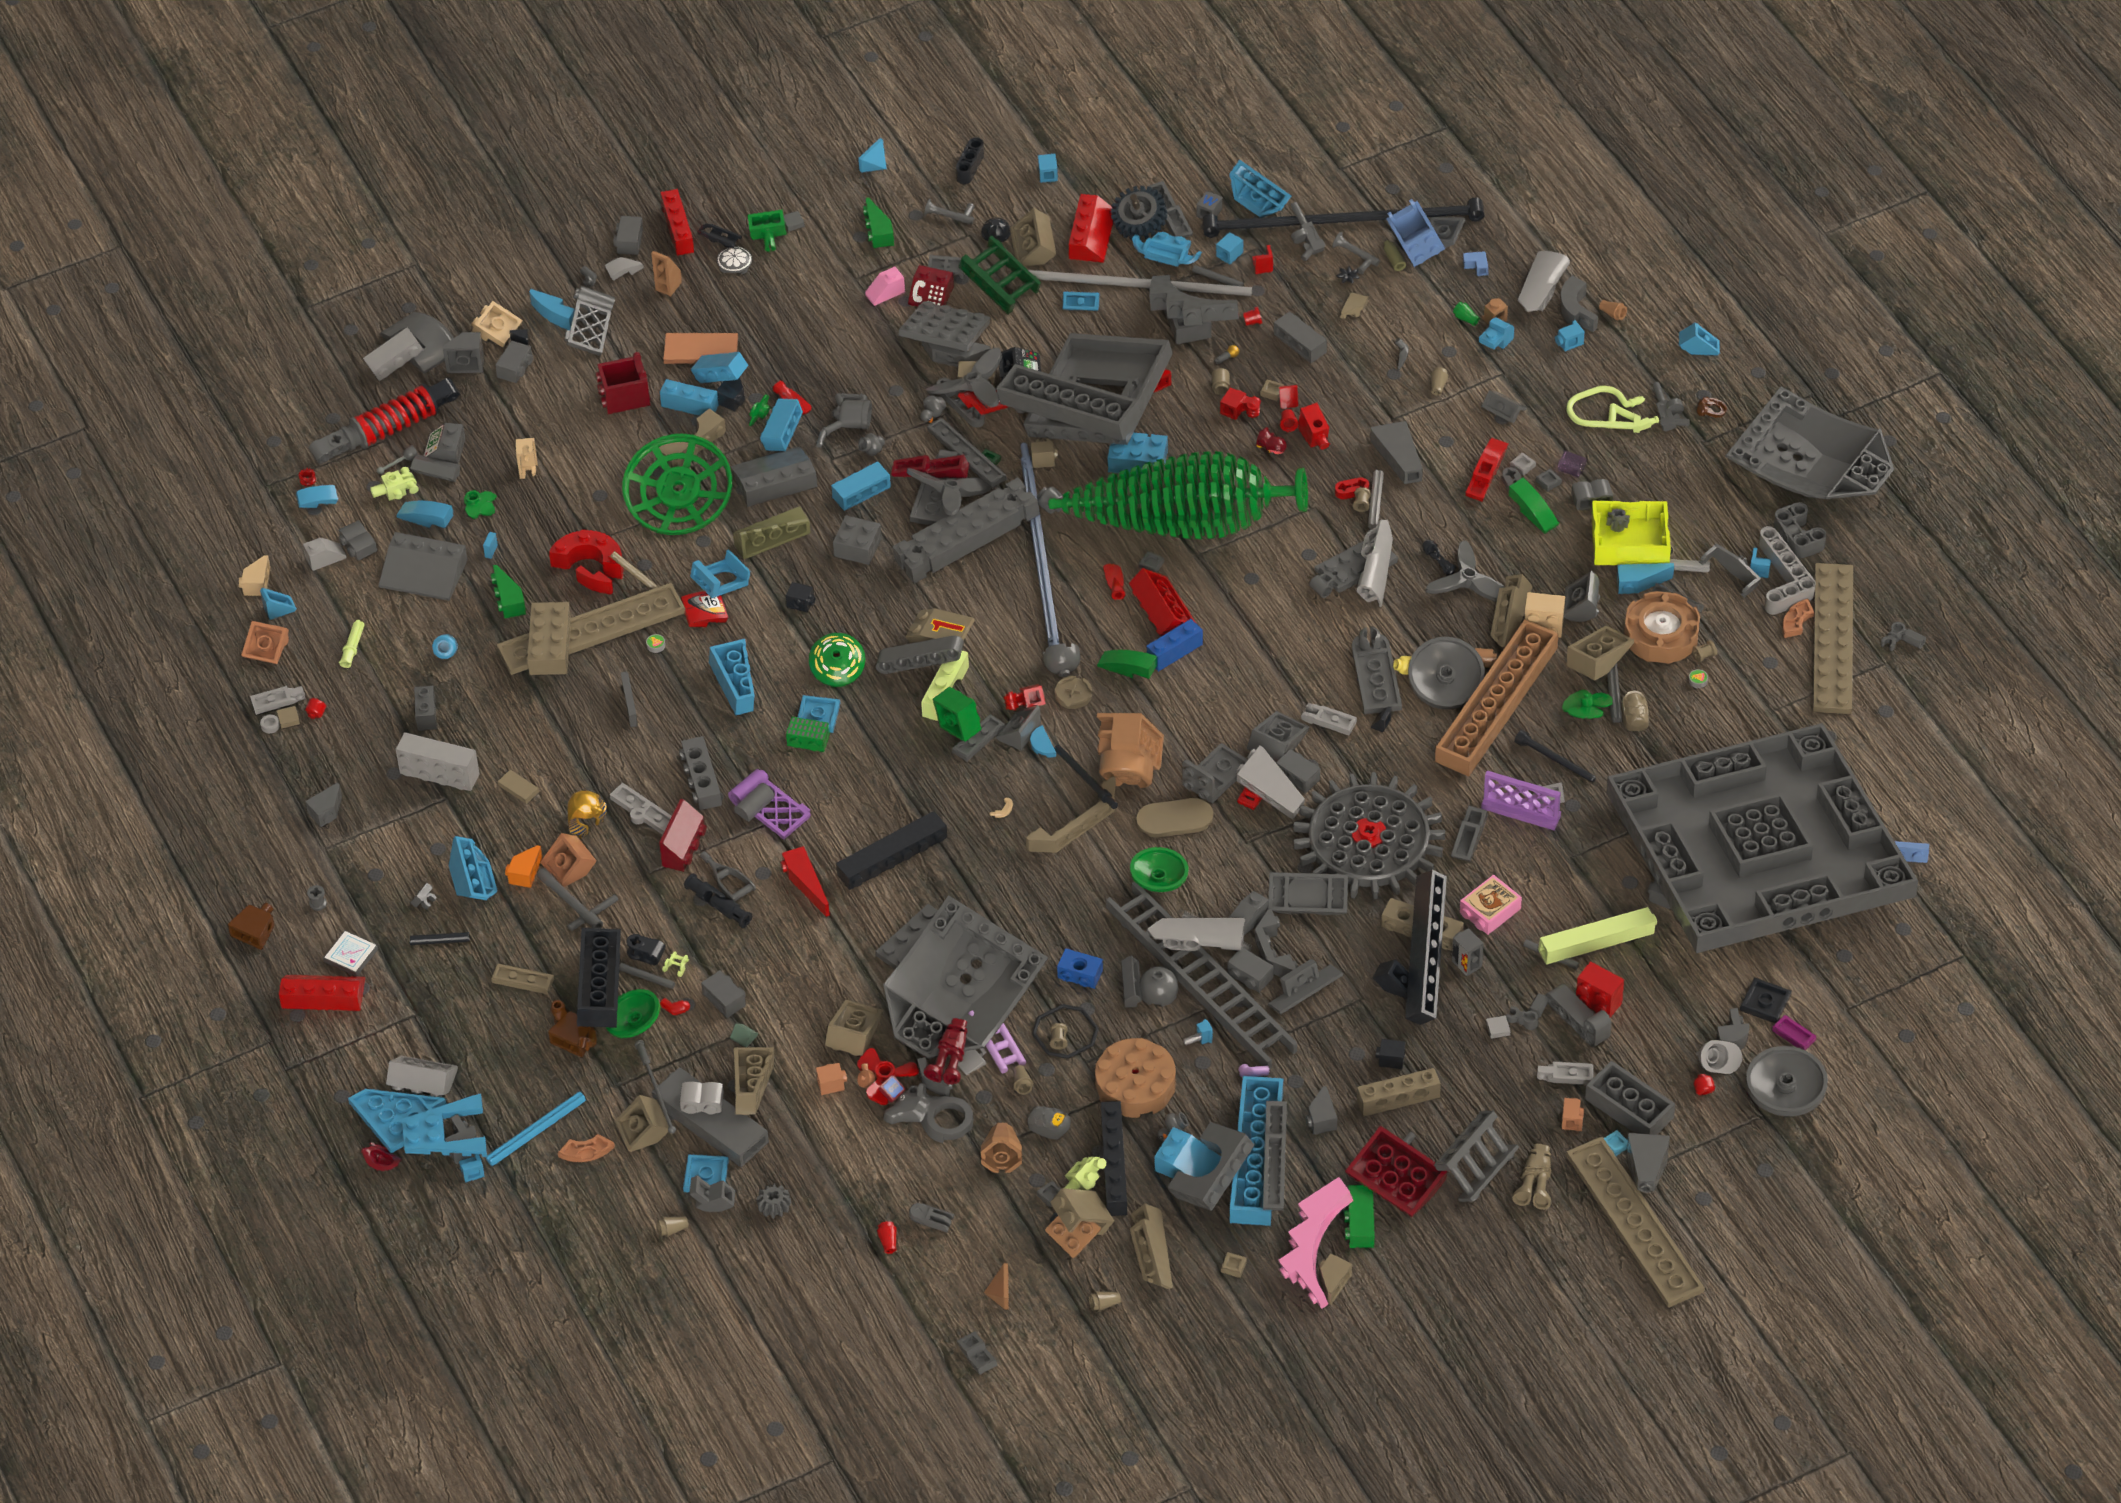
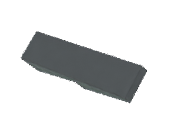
M1164 181L1149 185V187H1152V190L1156 189L1158 194L1160 193L1164 199L1168 212L1165 224L1172 235L1184 238L1192 236L1193 232L1179 205L1175 204Z

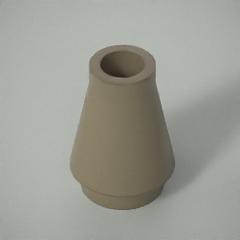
M1437 367L1431 372V393L1433 395H1441L1449 375L1444 368Z
M1018 1065L1013 1069L1014 1089L1019 1094L1025 1095L1032 1091L1033 1081L1026 1072L1025 1067Z
M686 1216L661 1217V1220H657L656 1223L659 1235L665 1237L688 1228Z
M1094 1291L1093 1294L1089 1295V1304L1092 1311L1096 1310L1099 1312L1121 1303L1118 1291Z

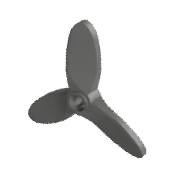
M998 347L990 349L975 363L971 372L960 379L933 385L927 389V393L934 395L959 390L973 391L976 398L984 405L989 407L997 406L999 404L998 393L987 379L994 373L1002 359L1001 350Z
M907 468V474L931 485L941 493L942 509L950 516L958 513L961 497L979 495L991 490V487L981 478L940 480L921 471Z
M1464 540L1460 542L1457 551L1459 572L1429 583L1425 590L1426 593L1437 594L1464 587L1470 588L1480 596L1497 602L1499 588H1505V586L1491 577L1477 573L1473 549Z

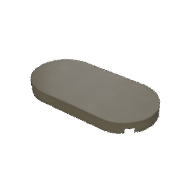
M1198 798L1152 803L1139 810L1136 823L1140 832H1144L1147 836L1153 838L1197 833L1207 829L1208 825L1213 822V809L1208 802Z

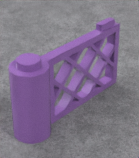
M756 769L728 793V796L732 803L737 805L760 783L767 784L775 793L772 800L775 801V808H763L754 817L784 840L811 817L810 809L803 803L799 805L768 780L769 777L765 771ZM777 801H785L789 804V807L777 808ZM789 812V819H778L777 813ZM791 812H799L803 816L800 819H791ZM764 813H775V819L765 818ZM778 824H789V828L783 832L778 828Z

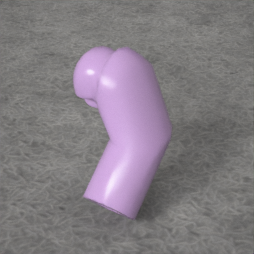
M1242 1064L1238 1069L1239 1075L1242 1078L1243 1076L1258 1077L1269 1075L1268 1066L1249 1067L1247 1064Z

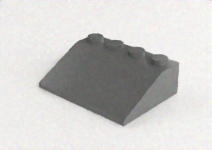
M800 446L730 466L747 507L817 487L816 471L810 458Z
M395 532L388 547L379 587L450 601L468 560L466 546Z

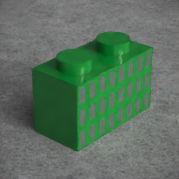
M798 717L791 718L786 732L787 746L820 752L825 751L830 736L828 722Z

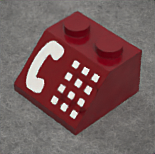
M919 265L913 277L908 305L918 307L925 301L941 306L946 305L954 288L953 272Z

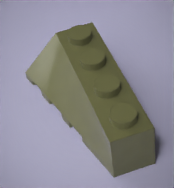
M799 506L733 532L734 545L744 560L810 534V521Z

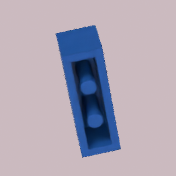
M1190 619L1147 645V653L1157 656V666L1155 669L1159 672L1203 645V630Z

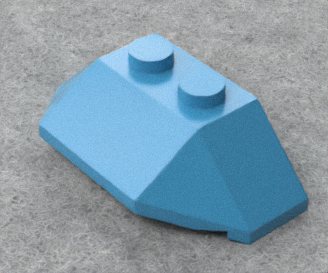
M1241 160L1237 162L1229 174L1234 200L1260 218L1281 211L1291 197L1290 194Z
M455 836L453 838L449 869L456 895L488 900L498 891L490 861L475 846L476 843L472 839Z

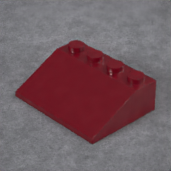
M1382 1126L1376 1130L1345 1170L1346 1174L1410 1217H1413L1436 1194L1447 1177V1171H1438L1434 1166L1436 1162Z

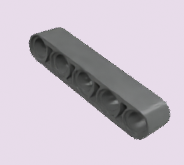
M948 636L885 648L879 652L876 669L880 673L889 674L957 661L961 657L964 641L959 636Z

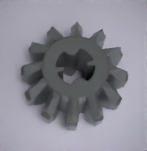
M775 1184L772 1187L766 1185L765 1190H759V1196L756 1198L758 1210L763 1212L765 1217L771 1215L773 1219L775 1215L782 1217L783 1212L788 1213L789 1206H791L790 1193L788 1190H784L782 1185L778 1188Z

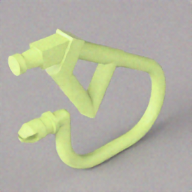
M1597 386L1572 396L1566 406L1570 419L1576 424L1585 427L1633 429V432L1640 433V431L1650 428L1651 425L1659 423L1657 416L1641 420V416L1614 403L1609 406L1608 421L1583 420L1575 415L1573 405L1576 401L1600 392L1614 394L1625 408L1642 404L1645 400L1643 396H1637L1627 401L1618 389L1611 386ZM1616 413L1634 422L1616 421Z

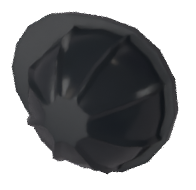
M991 218L982 227L981 234L986 241L989 240L990 236H993L1002 243L1011 235L1010 226L1002 218Z

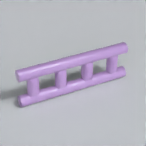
M970 1011L968 1014L973 1016L974 1011ZM1003 1023L996 1034L1001 1033L1004 1040L993 1044L992 1040H990L986 1044L989 1053L1002 1074L1008 1071L1006 1065L1016 1061L1019 1065L1026 1064L1025 1058ZM1009 1047L1013 1055L1002 1059L998 1051Z

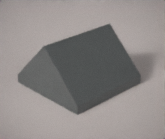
M1036 705L1015 712L996 736V739L1022 750L1030 740L1032 732L1041 725L1040 707Z

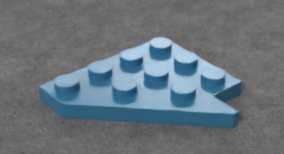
M364 1089L348 1098L349 1104L390 1153L404 1147L403 1118L446 1105V1099L441 1097Z

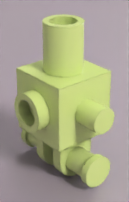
M403 467L400 473L399 471L385 473V475L381 476L382 484L370 487L373 498L386 494L389 501L401 499L406 495L407 489H409L411 494H415L419 490L416 486L417 482L413 474L409 472L408 467Z
M1088 1157L1083 1158L1081 1162L1077 1161L1065 1175L1070 1182L1064 1188L1087 1191L1092 1189L1096 1184L1095 1181L1100 1177L1097 1171L1106 1166L1105 1159Z

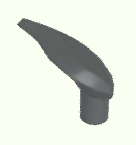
M1401 338L1395 340V343L1400 348L1398 370H1400L1408 357L1409 347Z

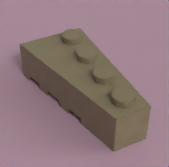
M774 1047L734 1048L735 1114H756L774 1068Z

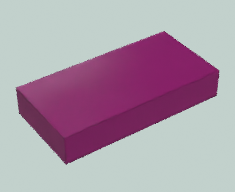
M1786 1015L1772 1027V1031L1803 1050H1807L1816 1041V1035Z

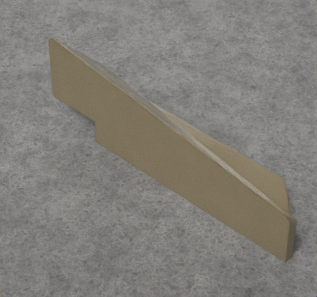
M1523 574L1506 576L1505 588H1499L1490 636L1503 649L1521 625L1526 607L1527 593L1532 590V584Z
M1144 1204L1131 1213L1135 1225L1130 1228L1141 1274L1144 1281L1171 1289L1173 1285L1162 1211L1156 1207Z

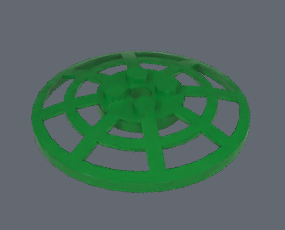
M691 434L666 435L643 446L628 463L622 481L624 501L634 519L645 528L665 535H684L704 528L721 514L729 501L732 491V473L724 454L712 442ZM688 442L686 453H673L663 456L659 449L660 446L670 443ZM696 444L710 450L719 460L710 466L705 460L694 455ZM653 451L657 461L647 469L644 476L633 473L640 460ZM684 459L682 467L670 468L667 463L671 460ZM694 461L700 464L705 470L697 475L690 469L691 462ZM661 466L664 473L661 474L658 481L650 479L652 473ZM723 466L727 476V491L716 492L717 481L714 472ZM710 476L711 491L701 490L700 482ZM630 480L641 483L640 494L643 503L632 506L629 496ZM676 485L684 486L681 491L674 490ZM646 487H655L658 497L648 501ZM699 497L708 498L705 505L697 511L693 506ZM713 500H724L719 509L710 518L703 521L700 515L710 507ZM663 503L669 508L666 516H664L652 507ZM686 508L690 513L689 516L673 518L676 509ZM647 509L654 517L663 521L660 529L646 523L637 513ZM694 519L697 524L694 527L683 530H668L671 523H682Z

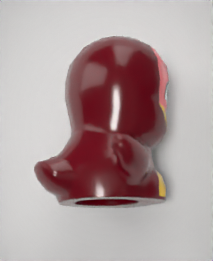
M1265 427L1258 434L1256 447H1264L1269 453L1282 454L1287 448V443L1285 439L1274 436V433H1270L1268 427Z

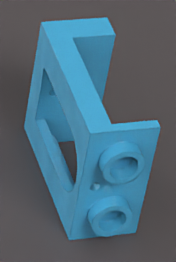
M728 549L725 559L708 566H704L699 560L693 562L690 577L711 598L748 586L751 571ZM730 572L736 576V580L720 586L721 582L714 575Z

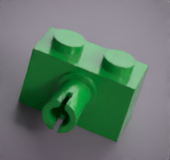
M783 209L748 214L751 239L764 238L765 251L770 252L769 245H771L772 251L776 250L774 237L787 235Z

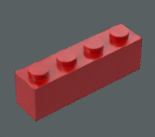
M678 189L660 192L662 209L676 255L694 253L693 237Z

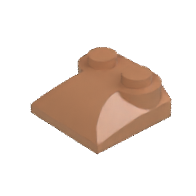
M252 621L241 656L278 664L282 650L289 641V630L284 627Z

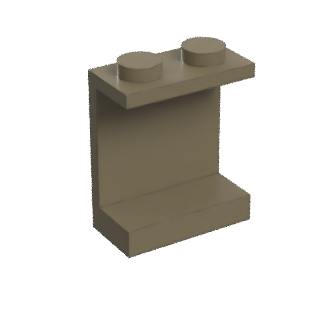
M1061 1188L1050 1202L1069 1232H1073L1081 1221L1095 1222L1101 1228L1097 1235H1104L1114 1222V1219L1096 1191Z

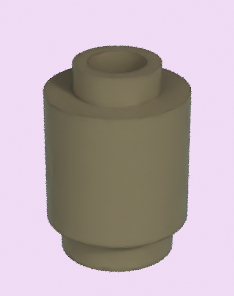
M1219 368L1212 372V390L1216 395H1225L1230 388V373L1226 369Z

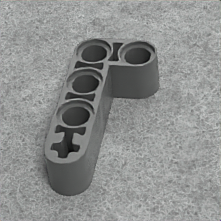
M1560 984L1545 994L1549 999L1548 1004L1591 1047L1597 1046L1610 1037L1611 1019L1604 1010L1594 1014L1565 984Z

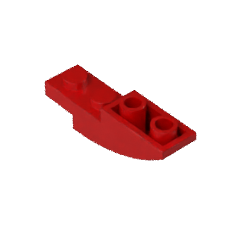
M1491 437L1476 465L1465 496L1483 502L1508 448V443Z

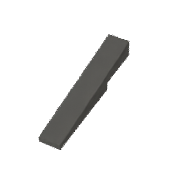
M1266 1101L1263 1210L1284 1211L1287 1101Z

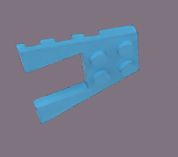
M481 1094L403 1118L402 1127L405 1153L431 1154V1152H442V1155L462 1153V1156L482 1154V1157H487L485 1137L445 1142L443 1119L451 1118L455 1115L460 1117L483 1113Z

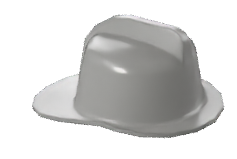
M1711 1040L1702 1045L1700 1050L1696 1052L1702 1066L1710 1072L1730 1074L1735 1072L1742 1062L1740 1048L1731 1042Z

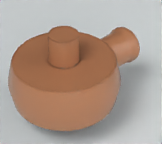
M867 1063L861 1065L862 1071L858 1075V1084L865 1089L875 1082V1074L868 1070Z

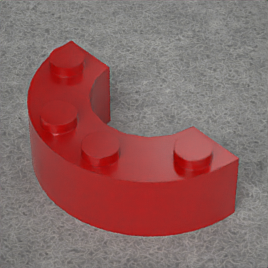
M592 530L572 532L556 541L549 551L551 567L569 570L577 561L593 559L603 565L605 576L618 579L623 578L624 568L610 557L613 551L622 557L621 549L618 543L605 533Z

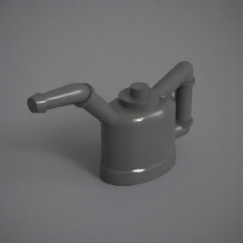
M862 393L836 394L835 400L838 407L837 410H834V417H837V421L822 428L819 432L816 446L821 448L825 437L841 427L869 429L872 401L867 400V396Z

